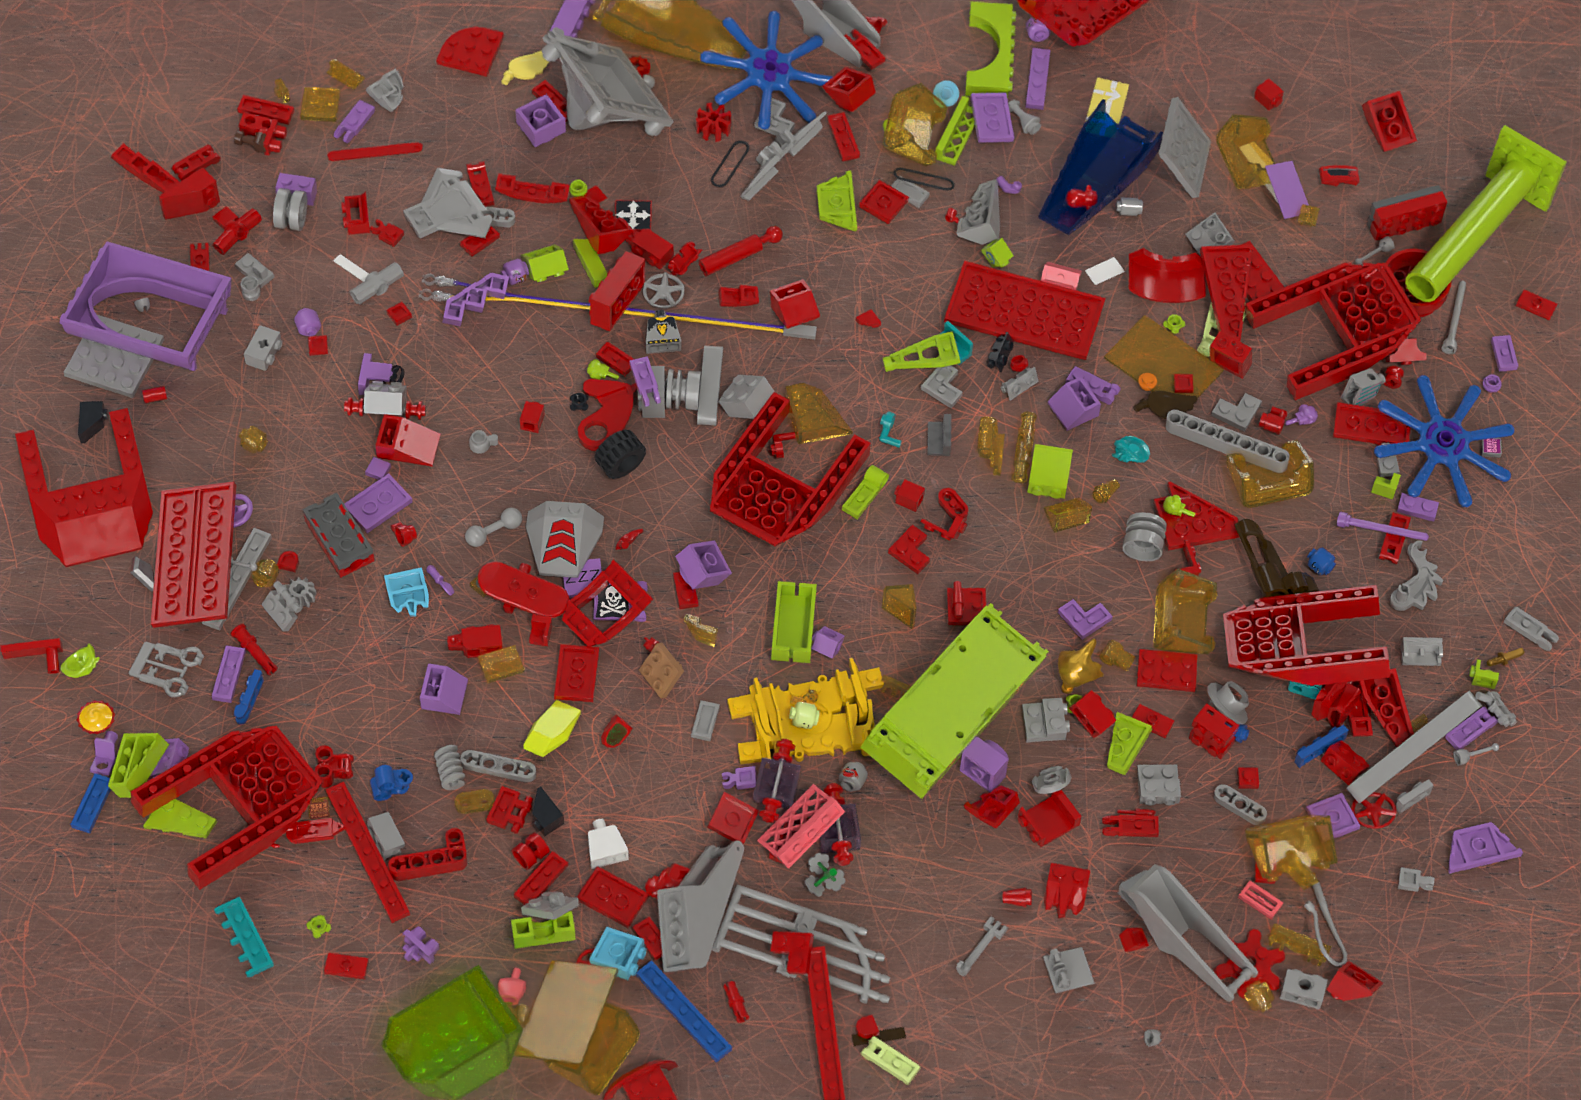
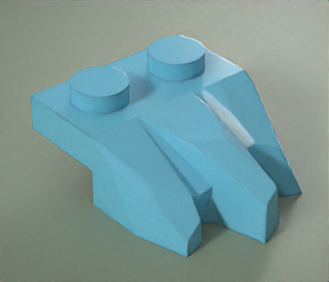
M422 568L384 575L390 604L398 613L404 607H407L410 617H416L417 605L428 608L429 594Z

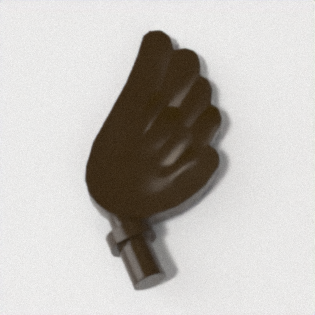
M1154 391L1147 399H1141L1139 403L1133 406L1135 412H1139L1142 409L1149 408L1156 416L1167 419V414L1171 410H1179L1184 413L1193 410V404L1197 403L1198 399L1196 396L1181 395L1167 391Z

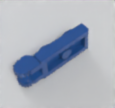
M254 669L253 674L249 675L247 689L245 692H242L240 697L241 704L235 707L234 716L239 725L246 723L264 682L261 670Z

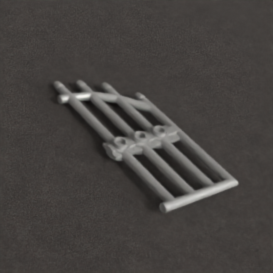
M739 884L736 885L712 947L714 952H720L721 947L776 965L778 966L776 972L796 979L797 974L787 973L789 954H783L781 958L726 940V933L729 929L770 944L772 942V935L731 922L735 912L790 930L791 932L812 933L814 935L813 939L857 953L861 966L826 954L828 964L863 975L862 986L829 975L831 985L860 994V1002L865 1004L868 1002V998L880 1000L883 1003L889 1002V996L870 990L871 979L889 983L891 977L870 969L868 958H874L877 961L883 962L885 955L864 948L854 934L858 933L859 935L866 936L868 931L866 928L858 927L855 924ZM743 894L798 913L795 923L739 905L740 897ZM817 920L841 928L850 942L815 931L814 928Z

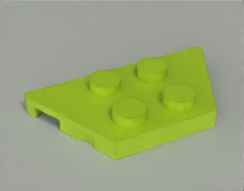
M850 170L842 177H834L828 182L817 185L819 219L852 231H857L852 173Z

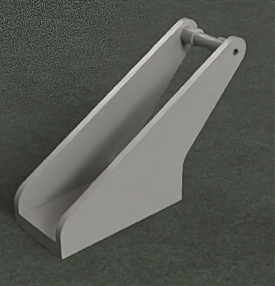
M792 0L804 20L803 33L810 38L815 35L821 36L823 46L859 68L864 62L861 60L859 52L844 37L845 34L855 41L851 31L856 29L877 49L880 47V35L849 0H823L822 10L812 0Z
M733 841L724 848L714 845L707 846L678 887L657 890L664 972H676L706 966L744 853V846L740 841Z
M1154 864L1128 890L1159 950L1179 958L1226 1001L1231 1002L1237 989L1245 981L1258 975L1257 969L1166 868ZM1188 929L1200 932L1243 970L1232 984L1226 987L1185 941L1182 935Z

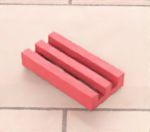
M1252 881L1247 883L1238 896L1239 899L1270 920L1274 918V915L1283 906L1282 901ZM1249 888L1252 889L1253 891H1255L1256 893H1258V894L1261 895L1262 897L1257 896L1256 894H1254L1253 892H1251V891L1248 890V889H1249ZM1265 899H1267L1268 901H1270L1271 903H1273V904L1276 905V906H1275V907L1272 906L1271 904H1269L1268 902H1266Z

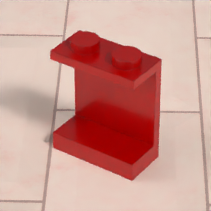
M1061 789L1053 792L1050 798L1027 811L1023 807L1019 808L1018 822L1023 828L1025 827L1028 830L1031 840L1041 848L1079 826L1082 816Z

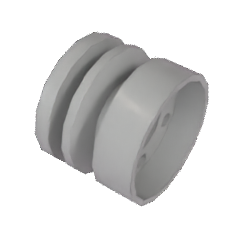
M669 369L664 389L667 409L672 408V401L674 400L676 401V409H679L681 401H685L686 410L698 411L701 371H688L687 378L683 379L681 370H678L677 378H674V369Z
M1144 512L1130 515L1127 519L1126 535L1123 541L1124 553L1130 558L1139 561L1159 559L1162 556L1167 523L1158 515Z

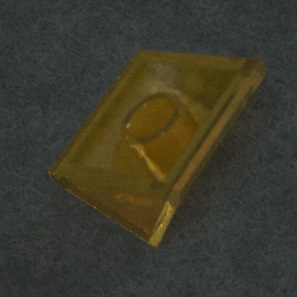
M1078 497L1044 507V511L1055 533L1090 523L1092 506Z
M913 584L886 586L883 589L882 609L911 629L915 627L917 609Z

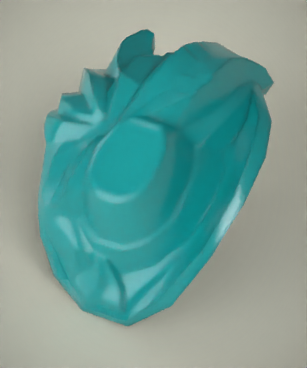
M1125 436L1114 443L1116 453H1112V456L1119 461L1143 463L1149 459V446L1137 437Z

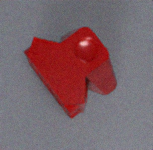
M1348 682L1326 684L1314 701L1311 715L1317 721L1328 718L1332 728H1339L1358 701L1361 691Z

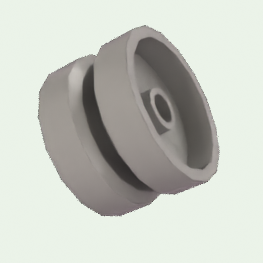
M279 188L273 209L274 227L285 229L289 224L291 230L301 231L304 227L307 213L306 191L296 190L292 194L289 189Z

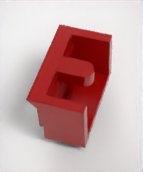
M366 192L361 195L344 196L345 202H341L342 213H346V217H343L344 228H348V235L370 233ZM359 207L360 219L351 220L350 208Z

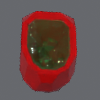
M616 714L605 727L601 736V743L610 748L619 746L633 728Z

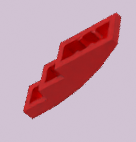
M124 143L111 155V158L127 171L162 193L179 183L176 178L154 160L149 161L140 152L135 153Z

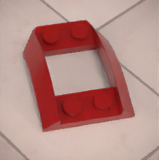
M613 559L611 564L587 587L567 601V608L562 620L588 647L608 642L620 633L653 601V597L624 567ZM611 584L632 607L615 624L602 632L580 609Z

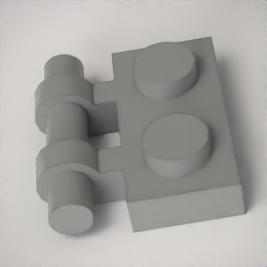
M276 581L273 585L276 590L269 592L262 606L281 630L285 632L290 630L298 618L295 613H299L302 608L299 606V601L290 595L289 589L282 585L280 581Z

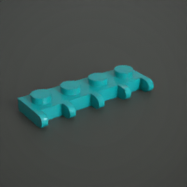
M240 897L214 909L216 914L224 912L228 919L222 923L223 929L232 927L236 935L235 938L230 940L231 945L234 946L240 943L244 954L238 957L239 961L244 962L248 960L252 969L246 972L247 977H252L274 966Z

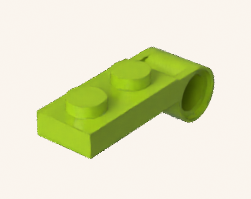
M871 465L865 473L864 480L843 504L842 511L858 520L888 481L889 474Z

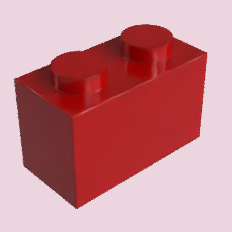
M1091 690L1072 704L1069 709L1089 734L1095 738L1117 720L1114 718L1113 712L1101 702V697Z

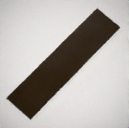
M904 1027L879 1030V1035L875 1037L884 1042L904 1039L906 1034ZM858 1034L851 1035L853 1046L869 1044L871 1039L862 1038Z

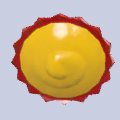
M102 700L87 702L85 706L81 707L76 719L78 726L83 731L89 734H100L111 727L115 721V713L109 703H104Z

